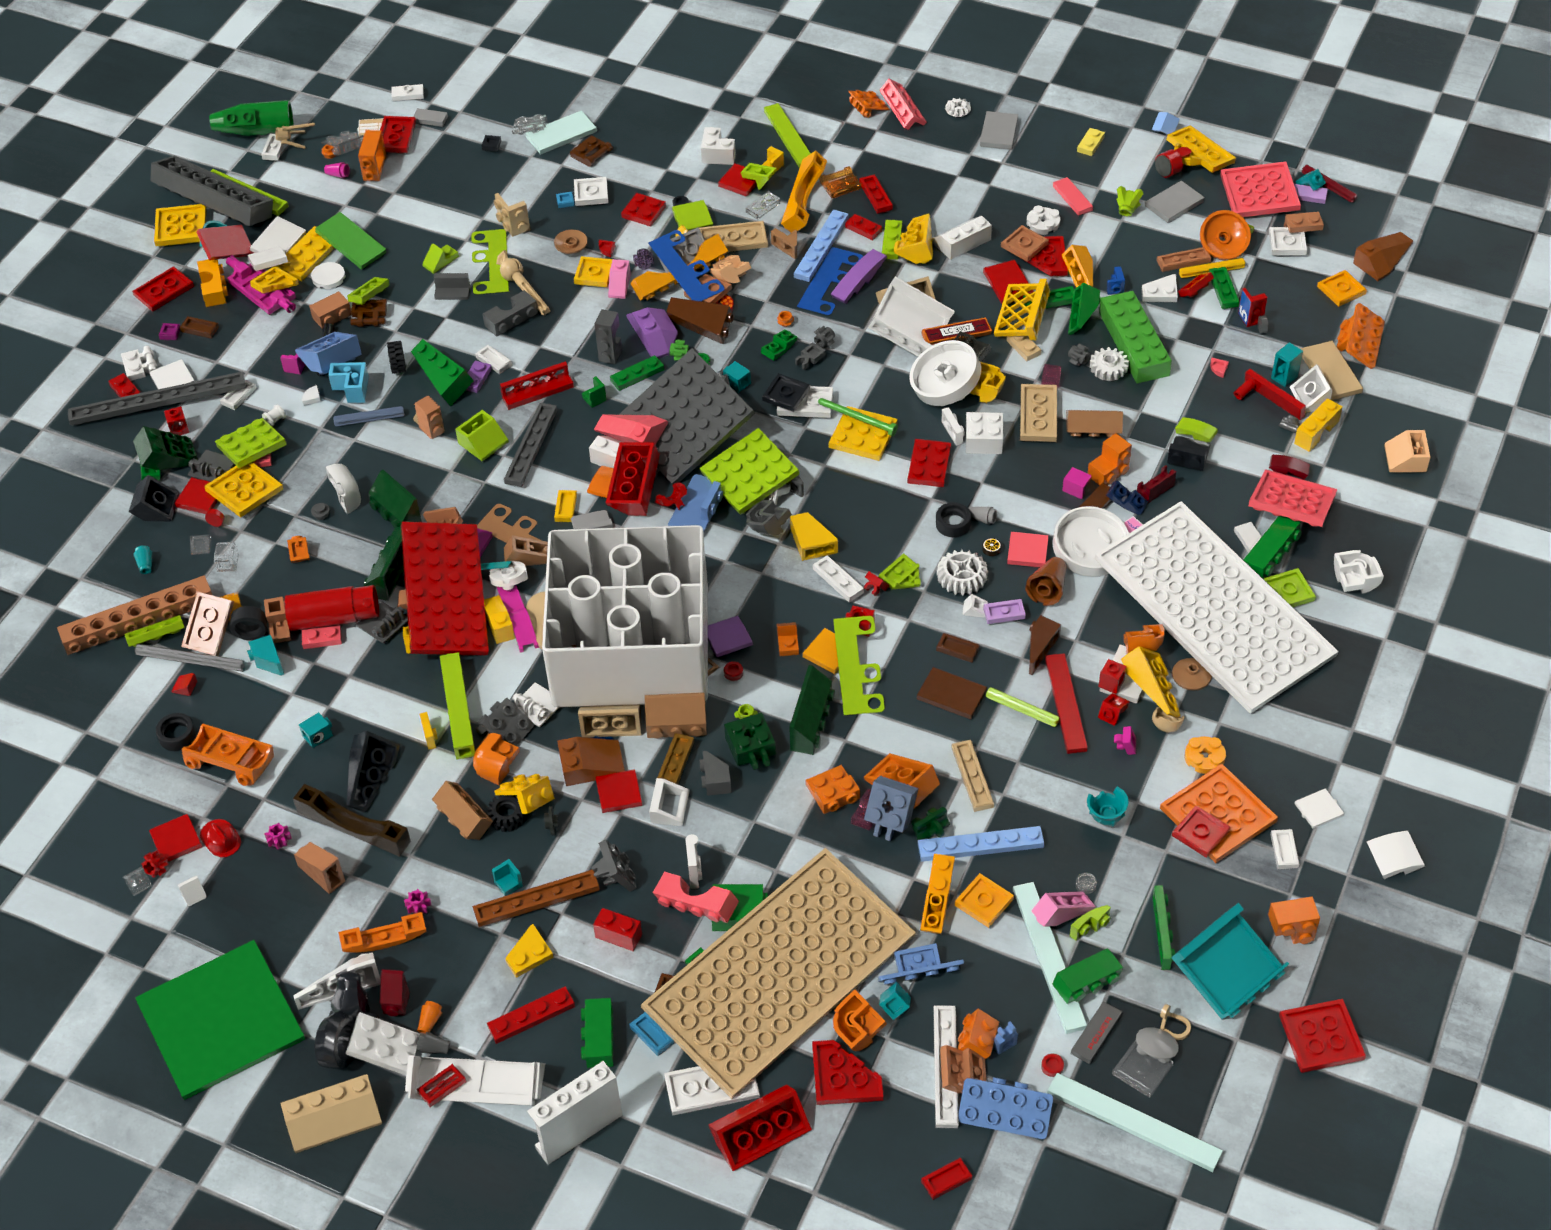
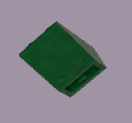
M143 426L133 440L142 467L162 470L189 466L190 460H198L192 440L187 436Z

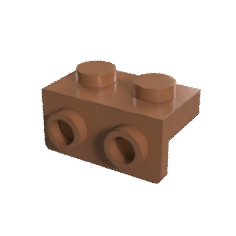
M1319 212L1286 214L1284 227H1288L1289 233L1323 230L1324 224Z
M456 507L425 511L423 514L427 523L462 524L463 522Z

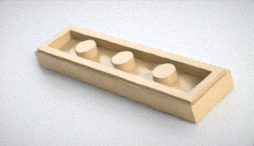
M967 740L953 743L951 748L974 812L994 808V802L972 741Z

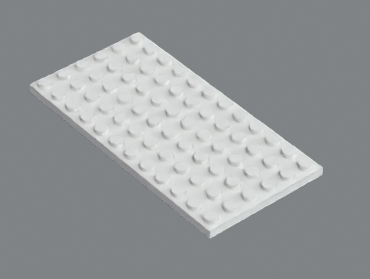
M1182 501L1095 554V560L1159 624H1162L1250 714L1338 655L1339 651Z

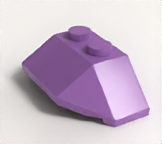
M647 307L627 314L629 322L651 357L655 355L659 359L670 354V345L675 342L678 331L665 310Z

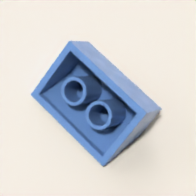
M333 332L295 350L305 365L311 371L319 372V374L328 373L330 363L351 362L355 360V357L362 355L357 335Z

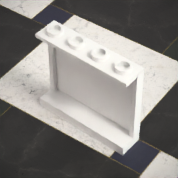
M895 276L888 286L868 328L919 357L926 349L933 346L924 340L921 334L922 329L947 325L955 311Z
M604 1061L527 1110V1113L535 1122L539 1142L535 1144V1148L548 1165L622 1116L617 1079Z

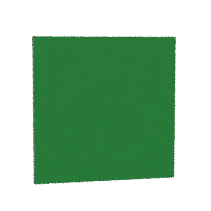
M255 940L135 997L183 1100L305 1040V1036Z

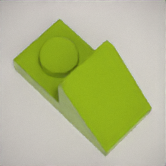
M749 163L741 171L742 178L756 180L758 190H760L774 175L777 168Z
M432 244L422 265L434 274L458 258V251L449 245L439 248L437 245Z

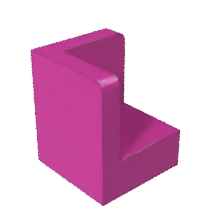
M297 354L295 356L282 355L280 358L284 372L300 375L305 367V363Z
M1072 467L1063 480V491L1082 499L1085 486L1091 480V475Z

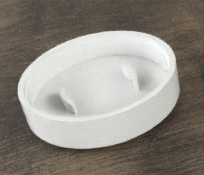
M1091 506L1079 507L1065 513L1057 522L1053 535V550L1056 557L1065 561L1066 568L1083 576H1103L1109 573L1095 560V554L1126 536L1129 532L1122 520L1110 511Z

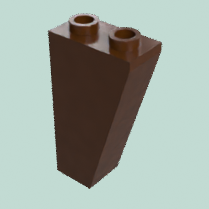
M671 297L666 311L672 322L720 344H724L725 338L728 337L729 325L734 319V314L729 305Z

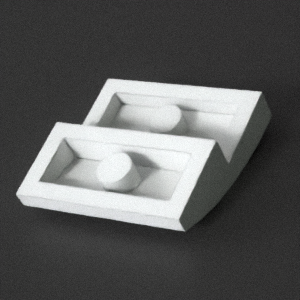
M1408 831L1395 832L1367 841L1384 879L1403 871L1406 875L1425 867Z

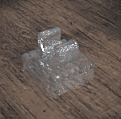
M142 867L123 876L133 896L152 886Z

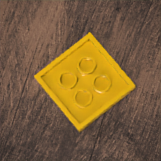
M196 204L156 209L155 246L200 242L196 232L198 229L203 228L206 223V206Z
M847 406L849 409L887 424H898V419ZM843 414L829 441V448L880 461L891 435H888V431Z
M253 462L241 468L234 466L205 485L207 493L240 518L283 490V485Z

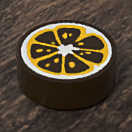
M996 538L984 540L982 544L983 553L987 556L998 555L1001 552V542Z

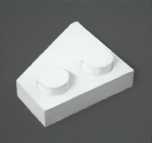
M1176 274L1142 285V302H1177Z

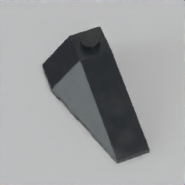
M369 731L354 735L349 757L347 806L363 813L367 811L377 795L378 788L384 783L387 778L386 775L396 763L399 744Z

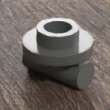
M1288 415L1287 418L1283 417L1279 427L1296 433L1300 423L1297 422L1298 418Z

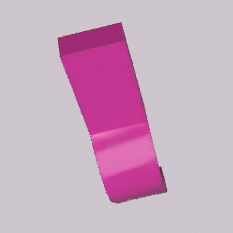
M514 585V588L510 590L497 587L498 594L511 619L520 653L524 652L523 646L533 643L535 649L539 648L529 614L524 607L517 586Z

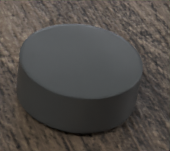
M1259 316V333H1267L1269 329L1267 316Z

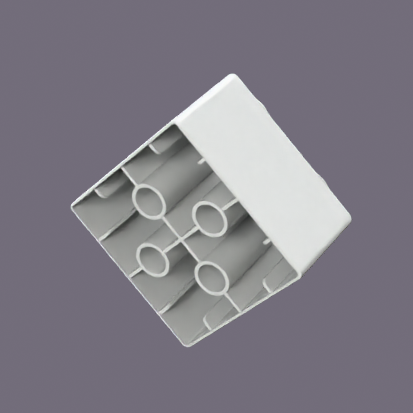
M701 526L552 530L549 532L542 650L551 703L554 707L645 704V695L702 692L705 694V701L707 700L708 583L704 533Z

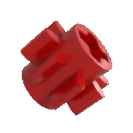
M158 850L143 856L146 861L142 862L141 865L146 874L152 875L154 878L167 872L165 867L169 863L164 854L158 853Z

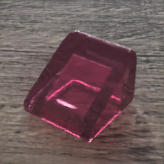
M1044 364L1041 385H1057V388H1059L1062 367Z

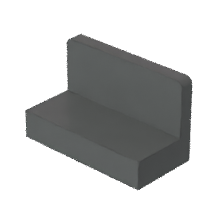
M434 273L435 300L468 299L470 291L468 273Z

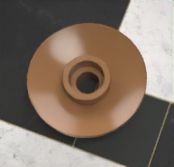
M565 230L554 239L555 248L566 254L580 252L587 245L586 235L578 230Z
M1186 658L1178 661L1172 670V677L1175 683L1187 690L1203 689L1210 683L1212 675L1195 658Z

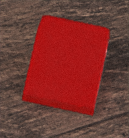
M195 673L179 676L172 689V693L190 696L197 683Z

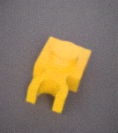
M427 712L420 713L428 750L436 748L434 740L438 739L436 728L431 729Z

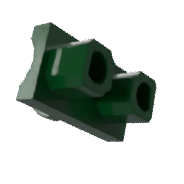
M933 807L926 813L927 817L924 819L916 817L911 821L917 840L928 839L933 835L941 838L944 836L943 829L950 825L947 818V809L944 807L940 809Z

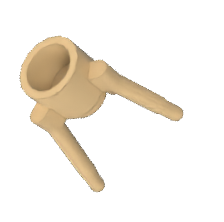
M315 123L282 126V128L277 127L275 131L276 140L281 141V144L305 149L306 146L287 141V139H290L291 134L305 133V130L292 129L315 126Z

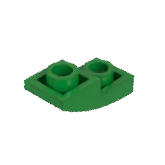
M784 329L773 336L772 342L761 347V354L774 361L787 352L798 340V337Z

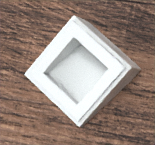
M971 594L964 601L963 615L985 618L983 606L988 604V601Z
M197 876L178 884L187 906H192L207 897Z

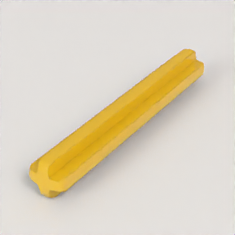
M1244 258L1184 267L1179 269V275L1181 278L1193 277L1209 273V269L1226 267L1227 271L1241 269L1245 267Z

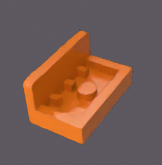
M978 1008L972 1014H967L962 1024L964 1027L958 1037V1049L964 1051L969 1048L986 1059L991 1055L999 1021Z

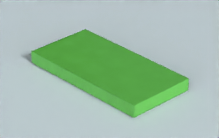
M341 212L315 228V232L361 270L386 253V249Z

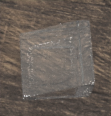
M190 536L191 555L210 553L211 536Z

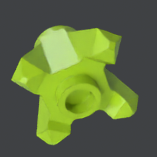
M1123 186L1117 188L1118 198L1116 200L1119 205V213L1122 216H1131L1134 210L1141 205L1139 200L1143 195V191L1141 189H1136L1135 192L1131 190L1126 191Z

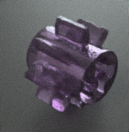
M647 249L637 250V255H633L635 267L638 266L640 269L645 270L650 268L651 264H654L653 253Z

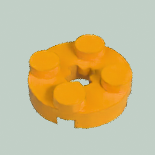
M1193 737L1186 746L1184 758L1189 767L1191 765L1195 768L1196 772L1206 774L1221 763L1224 765L1226 751L1219 738ZM1205 752L1209 755L1207 758H1205L1204 755H1202L1201 753Z

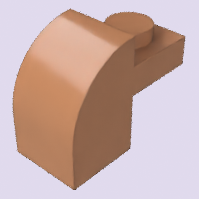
M283 596L264 600L266 618L269 623V631L273 643L291 640Z

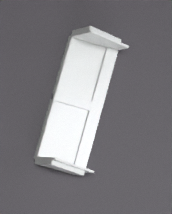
M408 1055L405 1091L408 1092V1098L422 1099V1096L417 1093L416 1089L451 1064L466 1078V1083L442 1100L535 1106V1100L541 1097L545 1071L544 1063ZM454 1072L443 1080L445 1081L446 1079H448L450 1076L454 1074ZM436 1084L434 1087H432L431 1089H429L428 1091H426V1093H428V1092L431 1091L433 1088H435V1087L437 1086V1084Z

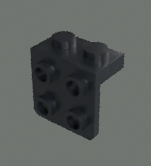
M1176 436L1173 444H1170L1167 463L1203 471L1210 450V443Z

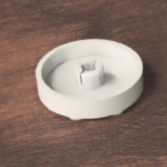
M954 340L940 342L926 349L915 360L910 371V383L919 399L924 403L934 406H945L964 399L974 389L981 376V363L972 347L968 344Z

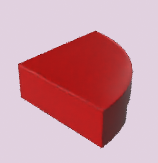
M599 240L600 252L607 257H611L616 247L615 242Z

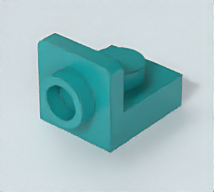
M1319 169L1311 171L1295 181L1299 185H1310L1313 191L1326 183Z

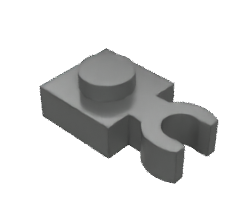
M812 342L801 351V356L796 357L795 365L802 363V369H807L810 362L816 364L826 355V350Z

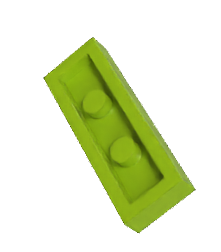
M886 220L882 254L887 256L886 259L898 260L899 255L894 253V245L896 241L901 240L902 221Z
M372 278L348 294V302H353L357 305L365 304L366 301L375 297L376 294L382 292L390 285L389 279Z
M180 615L124 635L128 646L136 647L137 644H143L147 640H157L162 635L178 633L185 627Z

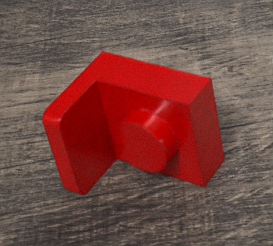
M1110 694L1103 700L1098 718L1109 724L1116 725L1120 714L1128 708L1130 701L1116 694Z

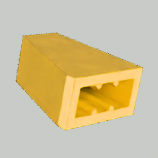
M808 512L790 516V529L802 561L838 553L837 538Z

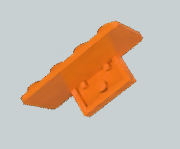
M1358 303L1355 306L1354 315L1348 320H1344L1340 325L1341 330L1337 338L1338 350L1342 352L1346 349L1347 353L1370 369H1373L1376 365L1385 323L1384 320L1366 306Z

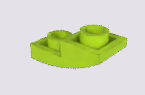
M1185 417L1175 427L1176 434L1193 435V439L1204 442H1211L1218 432V429L1212 425Z
M1108 905L1101 906L1082 915L1071 925L1070 937L1077 941L1081 936H1085L1090 928L1097 932L1101 927H1105L1111 919V907Z

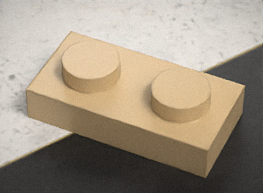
M1007 336V342L1026 362L1041 355V349L1032 340H1029L1028 336Z

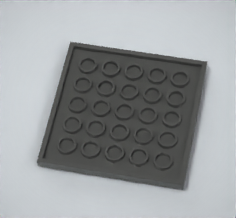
M691 348L619 415H654L669 422L656 443V448L660 454L657 468L672 484L680 483L756 413Z

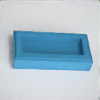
M646 1012L629 1024L631 1030L657 1056L674 1044V1040Z

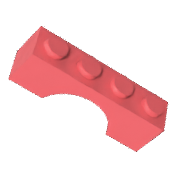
M667 872L663 873L653 891V894L658 899V903L662 906H672L681 912L689 911L697 917H702L703 915L714 922L723 921L728 923L739 902L730 890L713 886L704 894L690 896L689 886L682 877Z

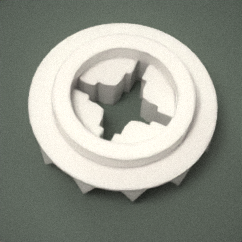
M953 98L948 100L945 110L951 116L962 117L971 111L970 102H967L966 99Z

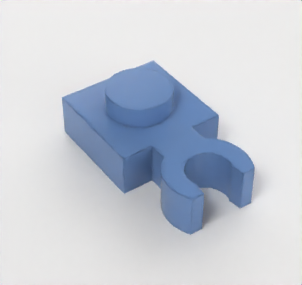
M1011 1021L1008 1022V1026L1005 1029H1002V1027L998 1028V1034L994 1039V1049L998 1054H1001L1017 1045L1018 1033Z

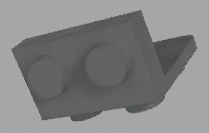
M505 698L501 703L497 701L490 708L492 712L488 716L484 714L477 722L479 726L475 731L480 736L486 730L489 733L500 734L502 740L516 746L533 728L534 723L508 698Z

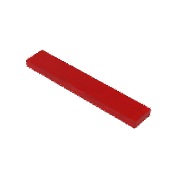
M1065 653L1045 655V662L1057 713L1060 717L1059 721L1067 754L1087 752V743Z

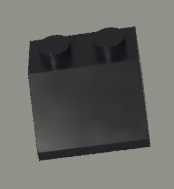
M147 475L136 486L129 513L143 521L170 522L179 492Z

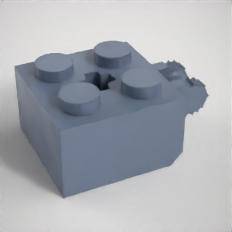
M879 776L873 781L864 820L876 824L873 836L879 837L882 826L888 828L885 840L891 841L894 830L903 833L908 828L919 788L883 776Z

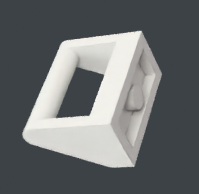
M656 778L649 811L651 823L682 826L689 789L666 779ZM665 794L680 795L676 816L662 811Z

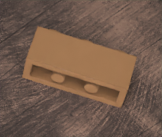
M445 781L432 798L437 805L436 808L443 814H446L449 818L448 821L460 830V834L468 840H480L493 822L458 783Z

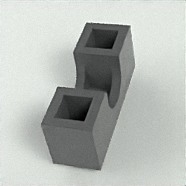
M525 290L511 297L512 309L501 310L495 306L483 313L485 327L496 337L538 314L537 301Z
M601 309L594 323L598 358L601 362L616 364L622 352L621 338L616 337L619 327L618 312Z

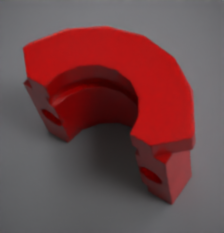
M682 483L673 484L672 495L666 498L659 494L656 496L655 503L667 507L675 504L677 509L680 510L681 505L685 506L681 498L687 494V488Z

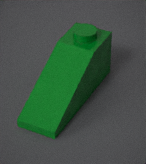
M1082 283L1073 290L1069 335L1081 329L1100 303L1099 289Z

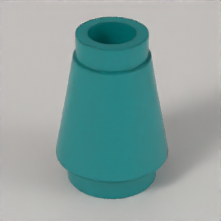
M139 546L134 552V557L141 574L151 573L153 552L148 546Z

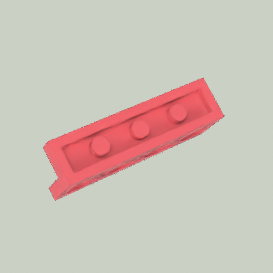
M889 78L879 91L903 128L909 130L915 122L924 126L927 123L903 85Z

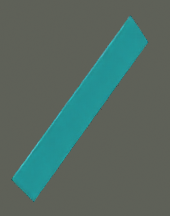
M512 561L481 564V570L507 568Z

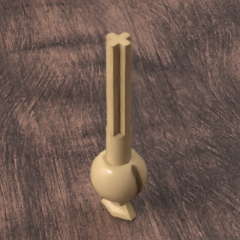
M503 250L498 255L496 263L501 265V276L507 281H515L522 291L525 290L537 301L539 312L546 316L547 313H550L549 307L522 275L523 266L521 262L515 258H508L507 251Z

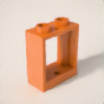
M365 130L358 154L363 181L380 180L386 159L381 130Z

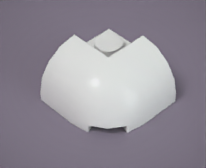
M343 464L327 466L328 478L337 491L341 506L347 514L353 512L361 502L355 478Z
M1361 550L1334 554L1335 575L1337 582H1341L1344 592L1360 589L1363 594L1370 592L1381 584L1384 575L1375 557L1360 553Z

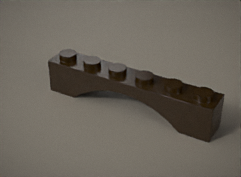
M304 784L293 798L297 813L399 857L411 842L407 827L391 820L379 821L360 816L342 807L322 791Z

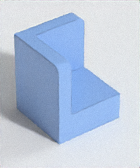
M1159 112L1152 130L1168 135L1175 132L1180 119L1168 112Z

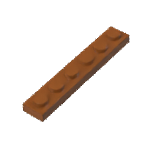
M589 870L472 907L478 927H482L593 893L600 889L594 876V871Z

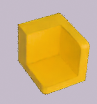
M770 146L767 149V160L762 165L775 167L778 171L784 165V152Z

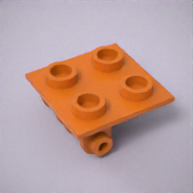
M848 91L851 94L849 98L850 103L863 117L869 118L872 110H890L885 105V102L880 100L873 91Z

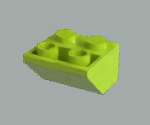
M483 410L455 429L458 444L481 461L509 442L496 420Z

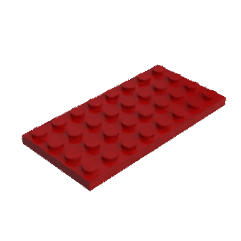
M402 522L401 531L410 654H453L459 652V655H488L477 524Z

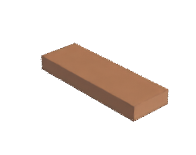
M1202 247L1157 256V262L1162 272L1209 263L1211 262V256Z

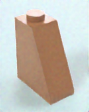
M309 842L294 854L297 865L329 894L345 882L339 859L319 846Z

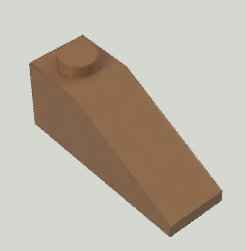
M512 535L504 547L505 561H519L524 563L525 566L547 564L548 542Z

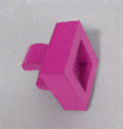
M1131 726L1123 727V734L1114 735V743H1117V749H1125L1128 755L1136 754V736Z

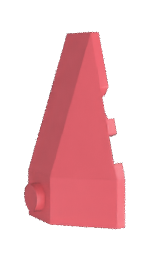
M602 415L594 430L622 442H654L656 445L669 422L654 415Z

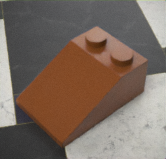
M573 737L557 741L566 786L596 781V776L625 771L619 740Z

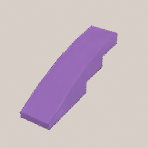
M875 249L869 251L843 277L832 291V297L846 304L853 293L857 294L865 282H870L887 256Z

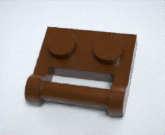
M591 135L570 151V157L591 167L598 158L606 152L612 151L613 146L611 143H605Z

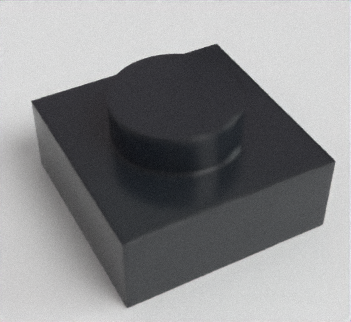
M485 135L481 145L482 150L498 152L502 142L501 136Z

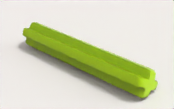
M990 687L987 690L986 697L1053 727H1056L1059 723L1060 717L995 688Z

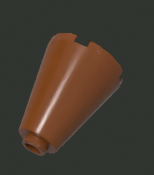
M1052 557L1029 576L1025 590L1034 602L1037 603L1039 601L1044 606L1054 605L1059 602L1064 589L1067 567L1065 561L1059 557Z

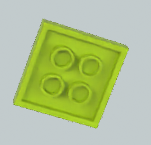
M263 418L256 419L251 424L240 427L236 431L224 435L215 441L217 447L238 468L287 445L285 439Z

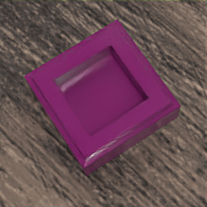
M163 323L159 333L160 340H177L180 324Z

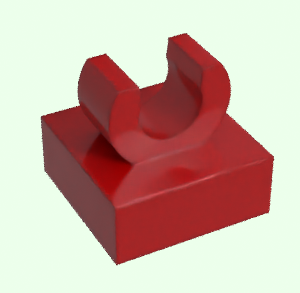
M870 571L866 574L865 578L869 582L864 585V589L869 591L874 586L872 591L874 596L879 594L880 588L886 591L889 587V584Z

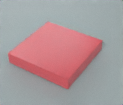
M1011 532L1007 564L1041 567L1046 563L1048 535Z

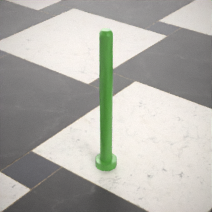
M824 398L818 400L820 405L888 431V435L894 436L897 432L898 425L895 423L887 424Z

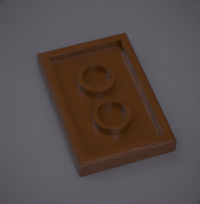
M933 667L917 694V700L972 719L987 691V687Z

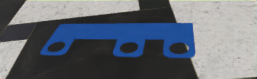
M674 230L648 242L691 300L703 301L724 290V286L717 279L701 284L696 278L709 271V267L703 260L686 265L675 251L673 246L685 241V237L679 230ZM672 234H679L681 239L678 242H673L670 240V236ZM702 264L705 269L702 272H696L694 266ZM711 283H717L720 286L717 291H711L708 287Z
M831 247L797 307L830 315L835 308V304L821 300L831 281L840 282L837 279L838 275L848 273L838 270L842 263L850 265L857 263L849 262V256L855 255L860 260L863 255ZM828 304L831 306V309L824 312L820 310V306Z

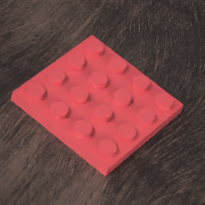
M1286 161L1221 170L1220 175L1231 211L1242 217L1291 212L1301 208Z
M1265 469L1250 498L1248 506L1258 511L1271 512L1275 516H1285L1293 521H1303L1311 526L1322 527L1335 499L1337 489Z

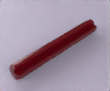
M1305 165L1302 168V173L1307 174L1316 169ZM1321 173L1326 182L1323 185L1324 187L1350 203L1356 201V193Z

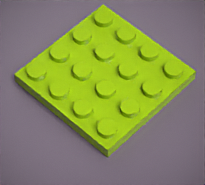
M759 428L700 467L701 473L711 484L714 481L721 483L723 497L740 515L800 474L799 469Z

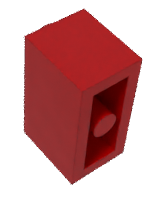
M605 908L601 909L593 924L595 938L633 952L642 936L641 921Z

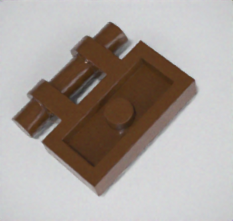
M368 300L362 305L352 302L351 315L352 317H357V319H351V326L358 325V327H364V325L379 326L386 324V318H379V316H386L387 300Z

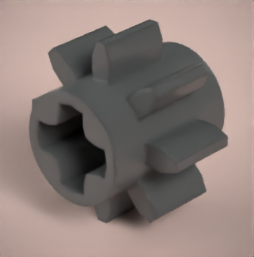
M822 326L814 331L816 334L814 342L818 346L827 348L835 343L833 340L835 333L830 327L825 328V326Z
M1081 344L1072 346L1068 352V357L1071 358L1069 362L1080 366V364L1085 365L1090 358V353L1087 352L1089 348Z

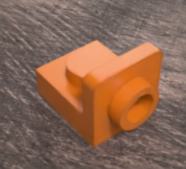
M293 536L290 540H287L291 563L310 560L306 537Z

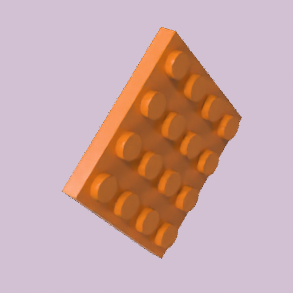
M1222 763L1160 804V809L1177 826L1195 806H1198L1231 827L1228 834L1208 856L1215 863L1275 824L1278 820V817Z

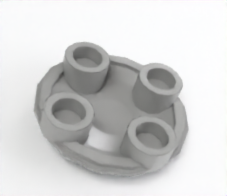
M1146 1027L1139 1030L1136 1035V1042L1138 1044L1136 1050L1141 1055H1149L1162 1063H1169L1171 1058L1175 1057L1178 1053L1177 1041L1162 1029Z

